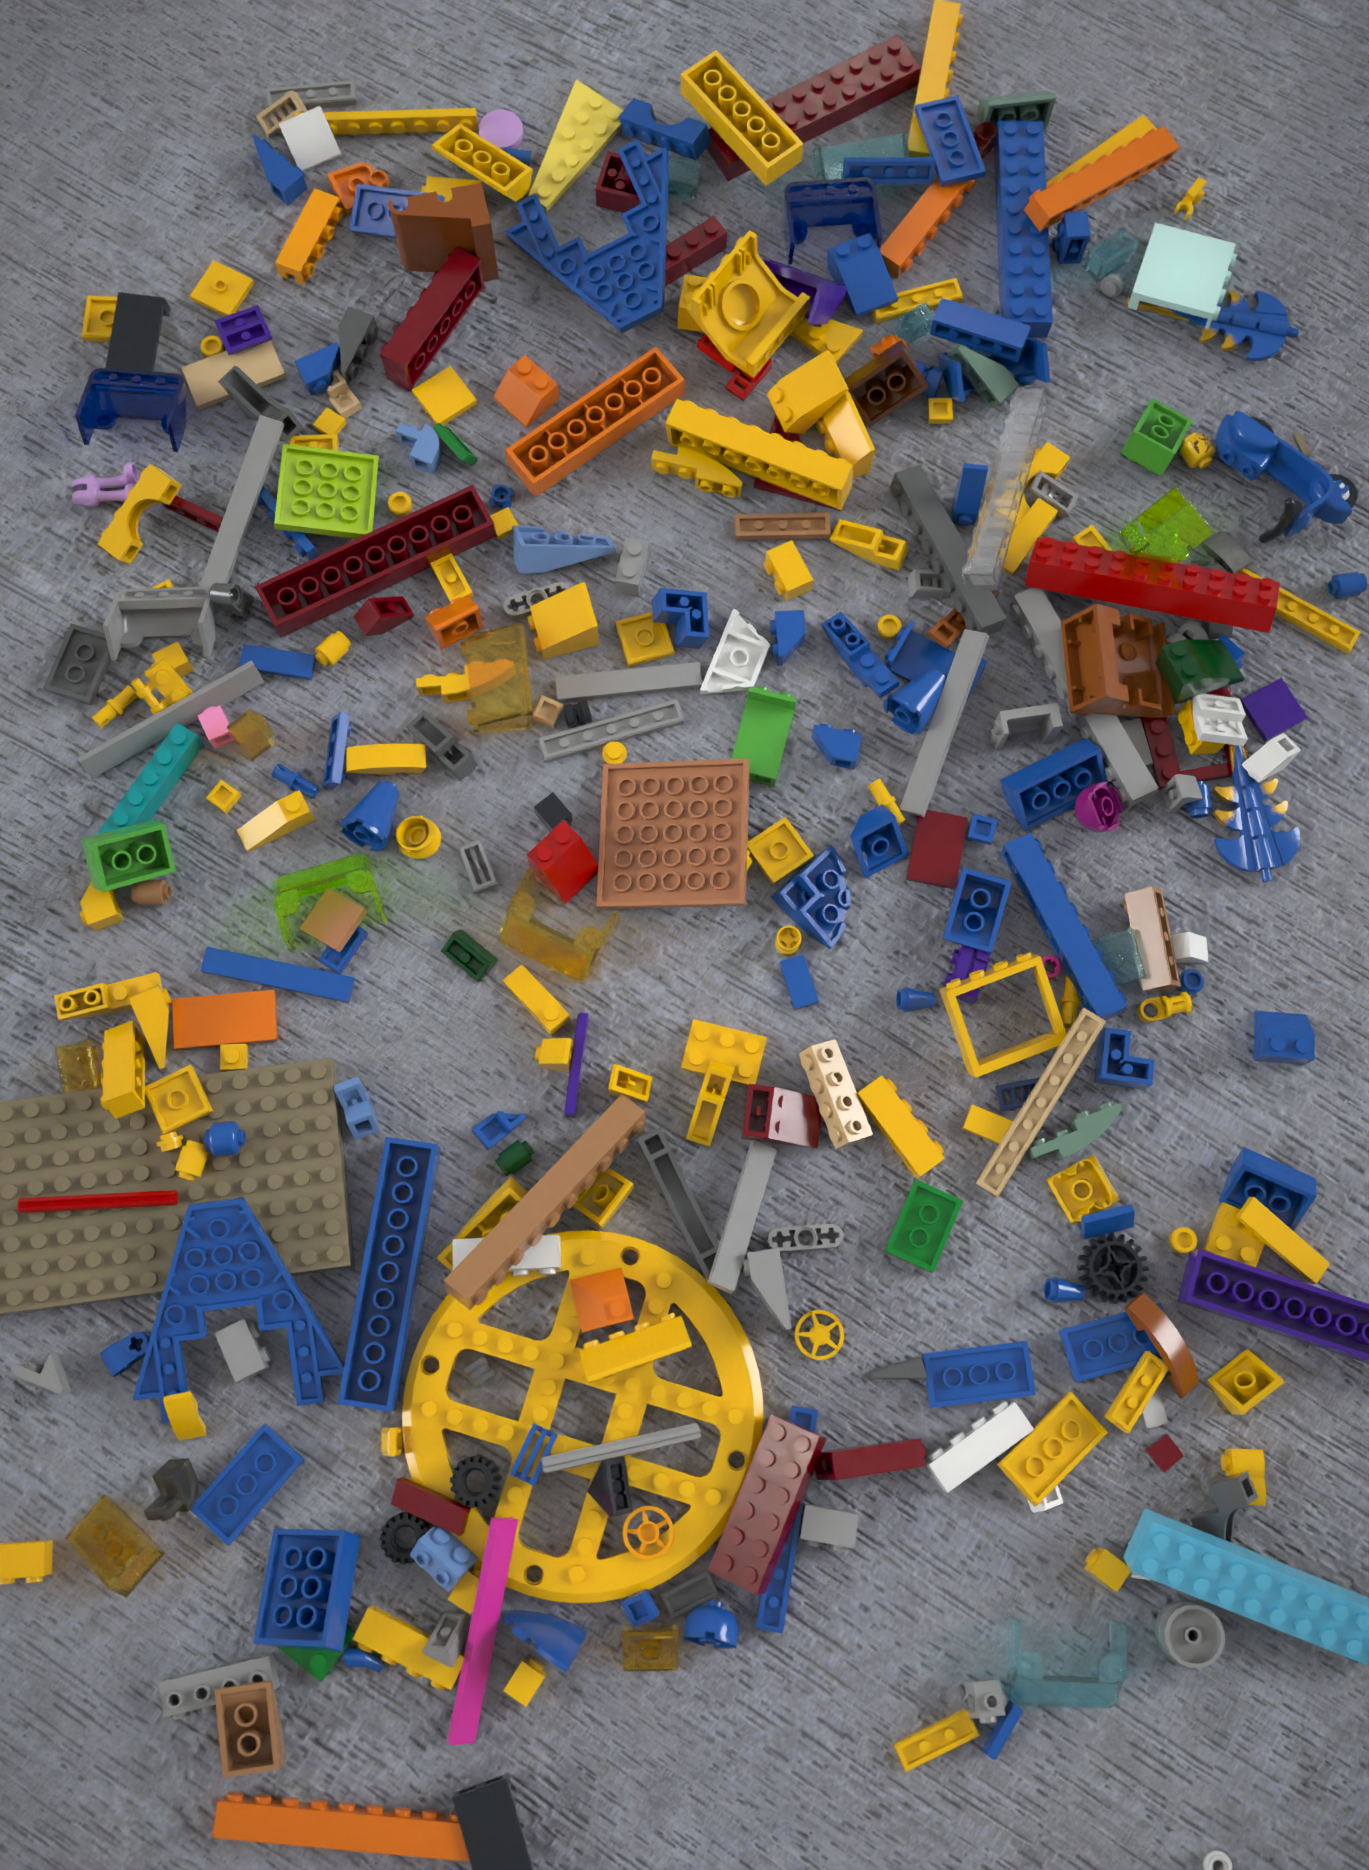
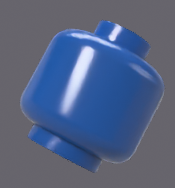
M235 1121L214 1122L210 1129L205 1131L206 1150H210L216 1157L235 1156L239 1153L241 1146L246 1144L245 1130H240L238 1123Z

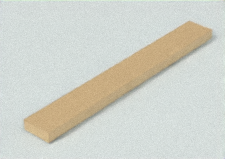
M1082 1008L975 1183L999 1197L1105 1025L1106 1021L1086 1008Z

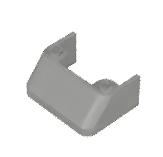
M210 588L125 589L116 593L103 624L111 661L117 659L121 648L134 649L142 643L144 637L190 636L193 644L203 647L205 658L210 657L216 638L215 606L210 600Z

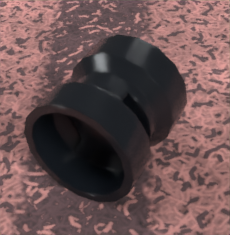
M587 699L580 700L574 705L570 703L562 705L568 728L576 727L578 723L583 722L587 724L592 722Z

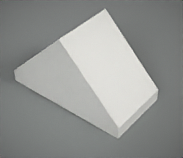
M1191 932L1171 935L1176 963L1208 962L1206 937Z

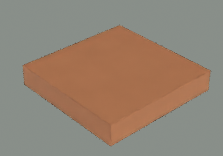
M327 888L299 929L340 953L368 911L357 903Z

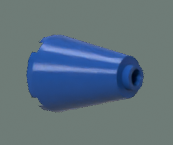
M931 668L889 695L883 705L885 712L888 713L890 711L894 716L891 719L893 723L909 734H914L915 731L920 734L925 729L938 704L947 675L941 669Z
M390 781L378 782L341 821L340 827L343 826L341 831L343 835L362 848L364 844L372 846L371 851H382L388 842L400 795L397 786Z

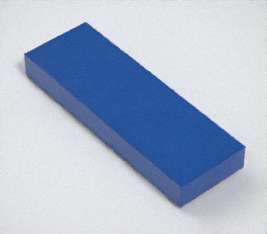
M244 644L239 667L252 660L259 673L312 681L316 657L311 654Z

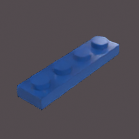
M934 157L844 158L842 182L843 184H933L936 160Z
M263 486L257 505L259 507L264 505L267 509L265 513L274 524L277 501ZM280 530L288 541L290 539L296 544L294 548L302 558L306 556L310 561L318 557L315 547L303 532Z

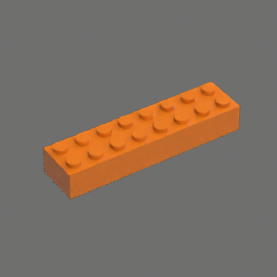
M654 347L505 449L507 464L536 498L669 406L676 399L684 395L685 380L660 350Z

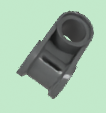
M214 583L209 592L211 602L223 610L230 618L246 622L248 619L247 612L250 603L254 602V597L237 584Z

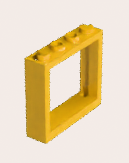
M1031 952L1019 954L1016 956L1017 960L1009 963L1007 961L995 963L992 965L993 969L985 972L983 969L974 971L969 974L970 978L962 981L960 978L953 979L946 984V987L939 989L969 1075L977 1078L1060 1046L1066 1036V1031L1041 956L1031 954ZM1032 967L1053 1031L977 1060L956 996Z

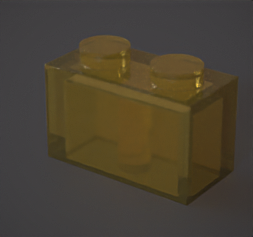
M251 709L227 726L236 743L251 761L275 744L271 737L274 732L268 726V722L260 713L255 715Z

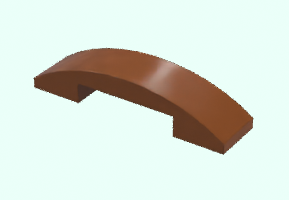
M987 583L996 598L1000 592ZM954 608L944 619L941 618L927 635L947 649L963 635L964 629H967L965 620L961 613L957 612L956 608Z
M1141 1293L1124 1309L1138 1331H1146L1170 1370L1166 1375L1168 1381L1178 1397L1184 1398L1199 1383L1192 1355L1178 1330L1165 1313L1148 1296Z

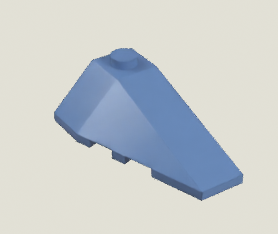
M512 526L514 563L518 573L525 575L544 573L615 552V547L608 537L579 534L577 537H573L563 530H558L556 534L543 532L544 527Z

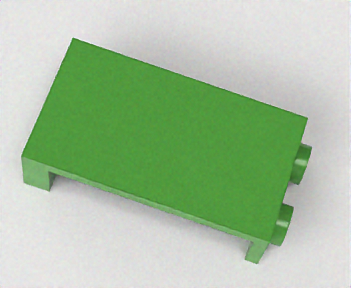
M760 686L755 688L749 687L732 758H730L749 759V781L775 787L797 698L792 697L788 693H774Z

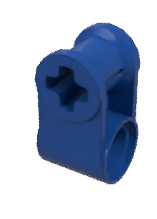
M133 1332L100 1352V1356L112 1377L128 1370L134 1363L145 1357L151 1333ZM138 1339H143L141 1348L138 1349L136 1346L137 1344H139Z

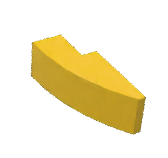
M1038 498L1006 541L993 563L1013 575L1033 550L1037 537H1041L1054 521L1058 510Z
M839 519L830 537L831 542L866 560L898 571L909 552L904 540L885 536L881 529Z
M373 744L346 748V772L395 776L397 772L421 774L426 768L425 744Z
M710 1060L688 1129L687 1140L710 1147L735 1067Z

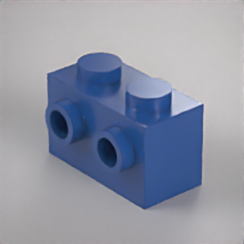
M1087 211L1064 213L1061 223H1058L1057 235L1053 237L1052 248L1053 251H1056L1058 264L1081 263L1091 236Z

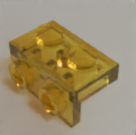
M85 1039L83 1043L57 1046L55 1048L63 1093L99 1089V1086L102 1085V1075L100 1070H96L95 1061L98 1060L96 1046H92L91 1039Z

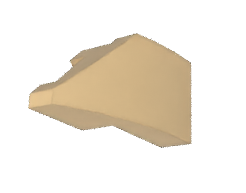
M335 370L333 372L334 379L332 385L327 390L330 396L329 401L338 415L346 419L363 408L359 400L349 389L345 379Z

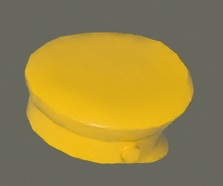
M421 815L405 818L396 829V843L404 855L414 859H424L430 857L438 850L441 844V832L430 819Z

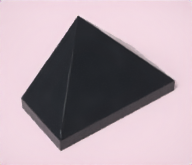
M625 1457L601 1461L587 1490L609 1517L633 1512Z

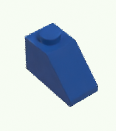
M337 342L295 361L299 375L311 396L326 391L332 385L334 379L333 372L335 370L338 371L341 364L340 347Z

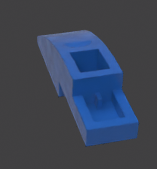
M841 611L822 623V628L829 640L865 688L869 686L879 698H882L899 686L897 677L870 649L869 641Z

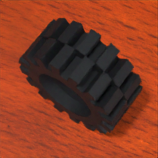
M471 1456L457 1463L458 1466L452 1471L453 1477H450V1483H452L450 1489L451 1492L455 1493L454 1498L460 1500L462 1505H468L473 1508L492 1502L502 1487L500 1485V1480H502V1475L499 1474L500 1468L495 1466V1462L492 1459H487L486 1456ZM473 1470L481 1471L486 1478V1485L480 1492L471 1491L466 1484L467 1476Z
M408 1512L394 1515L381 1530L380 1540L382 1545L380 1546L385 1551L384 1555L387 1558H391V1561L394 1563L406 1564L415 1562L410 1553L418 1540L429 1531L428 1522ZM402 1527H409L416 1534L415 1544L411 1548L403 1549L396 1543V1533Z

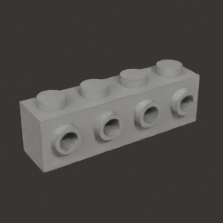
M272 1652L163 1679L158 1682L163 1717L173 1715V1720L190 1716V1711L200 1709L201 1713L216 1710L214 1690L217 1688L272 1680L273 1688L276 1690L280 1687L275 1653Z

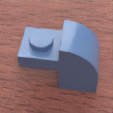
M399 423L396 429L398 442L413 448L409 455L412 467L434 475L442 456L439 439L435 430L427 424L420 431L415 426H406Z
M359 1076L334 1085L335 1093L344 1109L346 1122L354 1139L356 1140L378 1132L379 1127L365 1086L362 1085Z

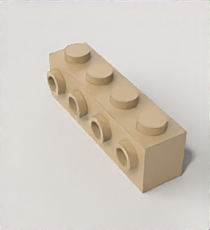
M836 1039L812 1045L799 1053L801 1065L805 1069L810 1082V1088L815 1095L820 1114L824 1118L829 1131V1137L835 1149L858 1143L872 1136L873 1133Z

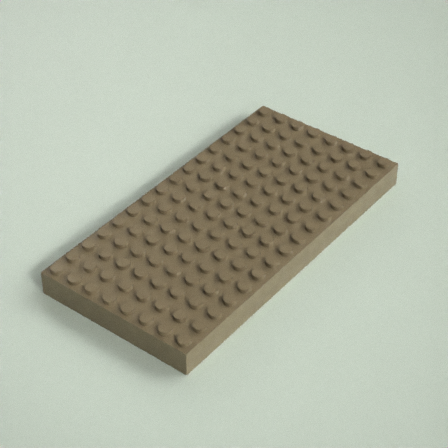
M332 1058L197 1075L214 1112L175 1130L177 1135H183V1139H181L182 1145L186 1146L187 1140L205 1145L206 1129H210L214 1122L235 1121L238 1123L240 1130H245L246 1144L241 1146L239 1153L235 1156L216 1157L210 1150H207L208 1156L201 1177L195 1176L194 1181L178 1177L179 1172L175 1171L182 1146L164 1152L161 1151L160 1146H157L156 1142L161 1141L160 1135H163L146 1095L145 1108L117 1119L114 1118L109 1110L106 1111L101 1104L100 1098L103 1096V1088L0 1102V1316L163 1294L187 1207L192 1203L244 1197L291 1276L354 1268L355 1257L340 1101L334 1089V1085L338 1084L336 1062ZM155 1081L145 1082V1086H147V1085H149V1084H151V1083H153V1082H155ZM175 1190L179 1195L178 1204L168 1206L21 1213L17 1209V1203L20 1198Z

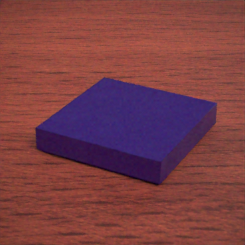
M1282 678L1240 700L1246 715L1264 742L1302 723L1308 718Z

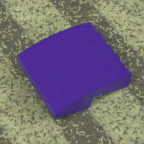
M258 305L215 320L228 355L273 340Z

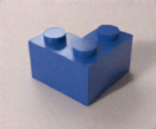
M660 588L653 597V622L676 624L677 647L700 649L709 639L707 592Z
M1104 1028L1098 1034L1094 1083L1145 1090L1153 1085L1155 1060L1129 1056L1131 1031Z

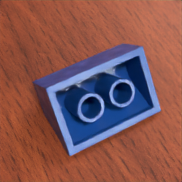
M1243 1147L1231 1166L1219 1202H1224L1241 1210L1249 1197H1255L1294 1231L1317 1196L1316 1178Z

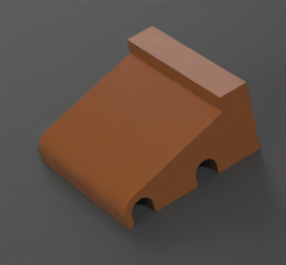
M481 182L451 188L453 197L448 202L440 201L437 191L407 197L408 207L403 211L396 210L392 200H388L401 262L405 269L420 272L440 271L449 253L452 254L455 248L459 247L481 260L484 282L499 279L491 221Z
M1097 603L1061 621L1070 713L1081 716L1098 713L1148 718H1164L1176 713L1174 696L1155 664L1161 646L1167 645L1165 623L1161 622L1152 626L1151 619L1132 613L1120 617L1118 609Z

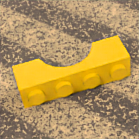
M1049 442L1042 449L1038 447L1030 458L1032 462L1029 466L1025 464L1017 475L1019 477L1015 483L1013 481L1009 483L1004 491L1005 496L1003 499L1000 500L998 498L990 509L993 512L990 522L1009 535L1013 533L1030 509L1025 500L1024 491L1031 486L1038 471L1040 470L1054 480H1057L1067 467L1070 456Z
M149 464L141 472L139 481L128 492L127 499L122 507L115 512L114 519L109 527L102 532L101 539L97 544L119 561L131 564L143 546L138 534V523L142 513L148 507L155 504L170 505L182 484L162 469Z

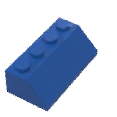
M1086 738L1000 780L1005 801L1023 831H1027L1075 807L1077 796L1086 787L1101 782L1108 783L1100 748Z

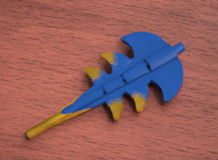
M1229 290V307L1223 309L1222 304L1217 303V306L1221 307L1217 320L1211 321L1209 329H1205L1207 318L1139 301L1137 307L1139 310L1150 311L1201 325L1202 336L1199 340L1200 344L1211 341L1219 330L1223 331L1225 342L1221 346V351L1233 350L1243 342L1244 338H1249L1251 351L1246 357V360L1263 361L1272 358L1282 349L1286 336L1297 338L1299 328L1289 327L1288 314L1280 300L1262 291L1255 292L1254 296L1257 306L1254 311H1249L1245 298L1239 293ZM1127 298L1125 307H1128L1130 298Z
M1229 744L1234 786H1216L1212 791L1222 801L1236 804L1237 809L1229 812L1215 810L1213 815L1225 828L1238 831L1240 837L1233 840L1216 838L1214 843L1220 856L1227 864L1241 871L1260 872L1262 882L1273 881L1270 870L1285 865L1296 855L1300 845V830L1298 827L1285 833L1272 830V826L1283 819L1287 811L1288 802L1283 801L1278 805L1269 806L1263 804L1262 800L1273 793L1278 780L1274 779L1266 783L1255 782V779L1250 777L1248 771L1242 766L1247 760L1244 747Z

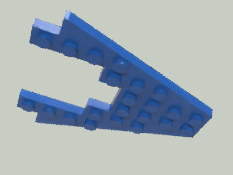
M638 139L618 149L641 202L640 205L621 214L629 232L628 234L589 254L580 236L559 246L536 193L516 203L523 222L505 231L509 240L621 333L664 312L669 154L666 147L646 157Z
M244 1197L192 1203L187 1207L133 1395V1401L159 1398L162 1424L170 1423L163 1397L188 1392L181 1341L201 1339L208 1336L205 1311L256 1305L259 1331L287 1328L297 1406L324 1403L325 1395L322 1376L343 1374L345 1365Z

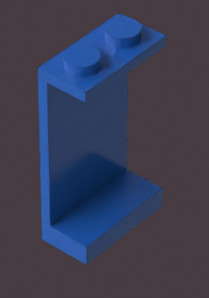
M910 621L907 628L902 626L896 637V640H898L896 647L891 646L884 658L888 660L887 668L892 673L909 682L931 668L941 669L948 676L956 653L914 632L915 622ZM981 658L968 697L988 662Z

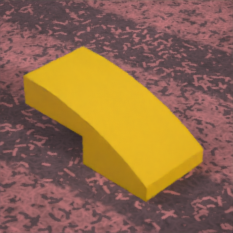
M191 1391L163 1397L169 1421L179 1441L206 1436V1425L198 1414V1403Z

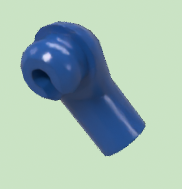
M353 1646L348 1647L344 1652L343 1661L349 1667H366L379 1673L385 1665V1661L381 1657Z

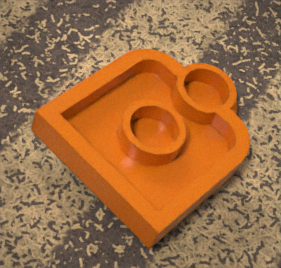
M364 162L327 173L328 182L335 195L340 198L341 206L346 215L351 214L353 211L357 184L390 187V179L384 171L374 170L370 164Z

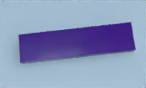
M579 1012L577 1017L564 1110L566 1117H576L589 1023L588 1013Z

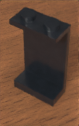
M118 292L105 373L114 384L125 386L126 383L135 384L140 388L158 387V381L153 376L162 319L163 316L170 317L171 307L164 297Z
M509 1773L456 1791L452 1797L472 1870H533L510 1790L512 1783Z

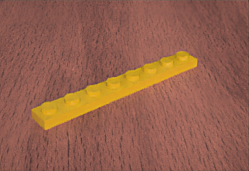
M476 108L323 112L333 136L344 134L448 132L459 123L471 131H478Z

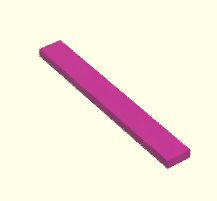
M491 1517L447 1741L453 1746L475 1743L518 1519L514 1517Z

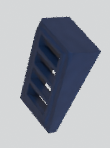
M1040 1077L995 1086L1000 1111L1021 1108L1027 1099L1025 1086H1030L1032 1091ZM1015 1088H1020L1022 1102H1017ZM1009 1089L1012 1104H1007L1004 1090Z

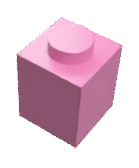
M221 706L209 707L202 714L197 715L214 749L237 739Z

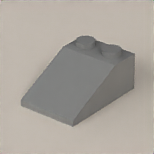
M779 1248L748 1252L742 1264L743 1277H748L750 1285L782 1331L792 1329Z

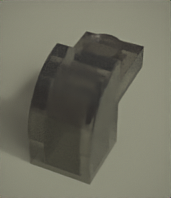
M189 1458L168 1460L152 1476L161 1495L143 1511L148 1521H167L174 1517L176 1512L190 1511L197 1498L198 1480Z

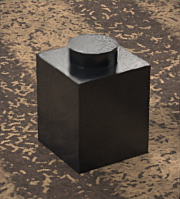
M554 792L534 806L535 815L550 832L562 820L571 827V822H573L572 814Z

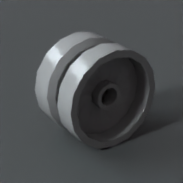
M1179 1600L1166 1605L1157 1616L1155 1638L1160 1649L1170 1659L1189 1668H1205L1213 1664L1222 1654L1225 1644L1224 1628L1219 1618L1210 1609L1188 1600Z

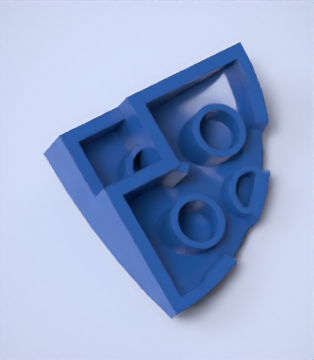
M830 845L819 853L771 896L777 905L798 926L828 949H831L842 935L846 927L844 923L846 911L850 908L851 903L850 889L846 888L844 879L846 869L833 846Z
M505 1610L501 1615V1619L505 1624L510 1625L512 1623L514 1625L512 1632L527 1644H530L533 1640L536 1643L534 1648L538 1654L565 1673L572 1664L588 1632L570 1621L542 1612Z

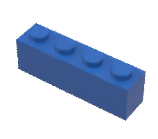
M941 298L932 320L930 335L1018 363L1027 342L1031 326Z

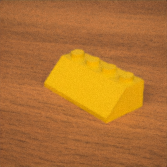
M460 123L432 144V150L515 202H518L530 191L532 168Z
M847 391L816 422V427L819 434H823L826 440L825 447L828 454H832L833 458H843L853 465V478L870 473L875 448L849 391Z
M675 1313L660 1317L661 1323L650 1326L649 1322L634 1326L635 1332L625 1335L623 1330L608 1335L610 1341L599 1344L597 1339L583 1344L584 1350L579 1351L587 1382L591 1383L691 1348L692 1344L682 1316L676 1317Z

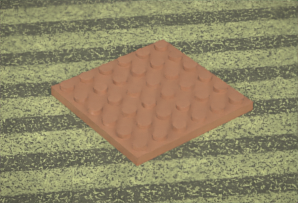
M749 759L603 764L596 907L598 909L746 906Z

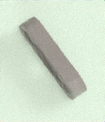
M557 582L509 596L503 604L505 615L511 620L526 618L531 615L530 606H532L531 600L533 597L541 596L545 600L548 598L547 593H550L551 597L556 595L557 591L561 590L562 592L570 587L564 582ZM524 600H527L529 609H525ZM512 604H516L518 607L517 612L511 609Z
M836 1224L779 1227L769 1233L767 1242L771 1249L779 1248L780 1252L830 1249L841 1244L843 1241V1231ZM815 1229H820L819 1235L827 1234L829 1229H833V1233L838 1234V1238L834 1239V1243H830L829 1239H820L821 1245H816L818 1237ZM804 1230L809 1231L813 1236L812 1243L807 1246L800 1244L798 1241V1234ZM789 1231H794L793 1241L796 1247L790 1246L791 1241L783 1242L782 1247H778L776 1242H772V1238H775L777 1233H781L782 1237H790Z

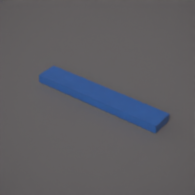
M212 947L206 948L200 969L202 973L346 1003L350 1001L355 982L354 977Z

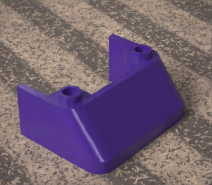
M762 259L787 291L797 297L802 292L810 297V310L805 315V318L809 319L808 324L821 328L822 324L829 322L845 297L847 286L774 260Z

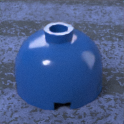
M707 1601V1606H698L688 1615L684 1625L683 1638L687 1642L701 1646L710 1644L715 1645V1648L734 1649L738 1641L739 1626L734 1615L730 1611L723 1609V1603Z

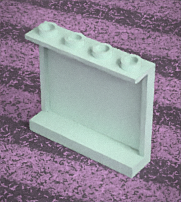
M1155 223L1127 308L1137 310L1139 301L1207 318L1205 329H1209L1211 321H1216L1221 307L1217 306V303L1222 304L1226 289L1222 287L1223 285H1228L1232 273L1228 271V268L1232 269L1237 254H1233L1236 244Z

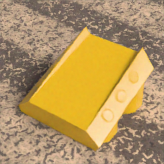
M1094 1154L1047 1179L1049 1186L1072 1225L1080 1222L1082 1216L1096 1213L1120 1200Z

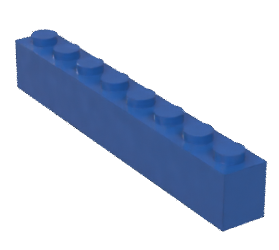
M1029 833L1004 844L1001 854L1068 978L1075 987L1084 1007L1105 1021L1122 1014L1127 1007L1126 998L1123 992L1117 990L1113 983L1114 976L1111 970L1105 968L1101 961L1102 955L1097 946H1093L1090 941L1088 928L1079 921L1076 906L1068 901L1063 883L1057 881L1050 860H1046L1042 853L1043 848L1040 841L1034 839L1032 833Z

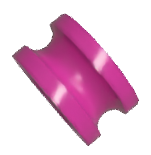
M1051 955L1042 958L1044 966L1046 962H1049V965L1052 963L1055 967L1051 974L1049 970L1046 972L1048 980L1055 978L1061 971L1060 961Z

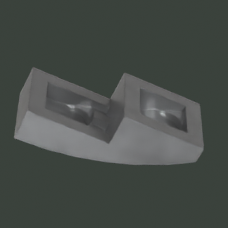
M1221 530L1201 542V546L1207 554L1216 561L1219 560L1228 573L1237 574L1253 562L1246 551Z

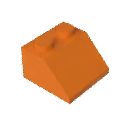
M523 355L507 370L493 398L527 429L559 399L558 384L526 355Z
M468 595L463 598H455L449 605L441 609H434L425 617L427 626L441 650L483 629L480 610Z

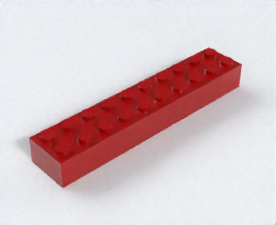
M1037 537L1029 560L1025 586L1269 633L1277 609L1280 582H1275L1269 578H1254L1242 573H1227L1221 569L1201 568L1195 564L1185 565L1175 563L1172 560L1153 559L1146 555L1137 556L1119 550L1110 551L1098 546L1089 547L1072 541L1062 542L1050 537Z

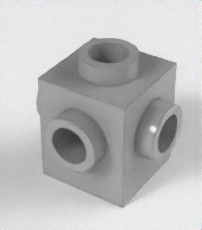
M1000 1679L964 1682L966 1691L964 1706L970 1718H979L980 1724L997 1722L996 1716L1005 1715L1004 1708H1006L1007 1702L1005 1693L1001 1690Z

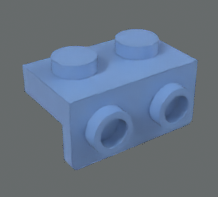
M436 1525L418 1540L410 1553L415 1562L448 1592L455 1587L458 1580L478 1560L451 1532Z

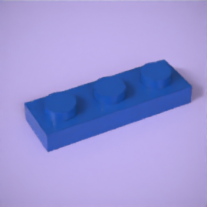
M339 712L331 719L323 788L332 790L340 785L345 778L343 763L346 759V748L348 747L346 746V739L351 731V723H349L350 714Z

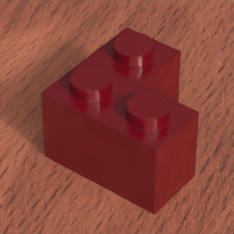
M607 151L595 188L596 206L625 213L640 205L641 202L620 154Z

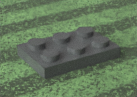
M71 623L43 689L46 692L92 706L111 661L105 634Z

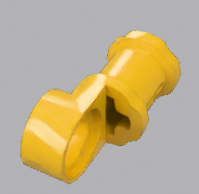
M1186 991L1172 997L1160 996L1150 998L1138 1005L1137 1015L1141 1021L1152 1023L1156 1020L1170 1018L1172 1014L1182 1012L1190 1014L1192 1012V1002ZM1146 1004H1150L1155 1008L1156 1014L1154 1017L1145 1015L1143 1008Z

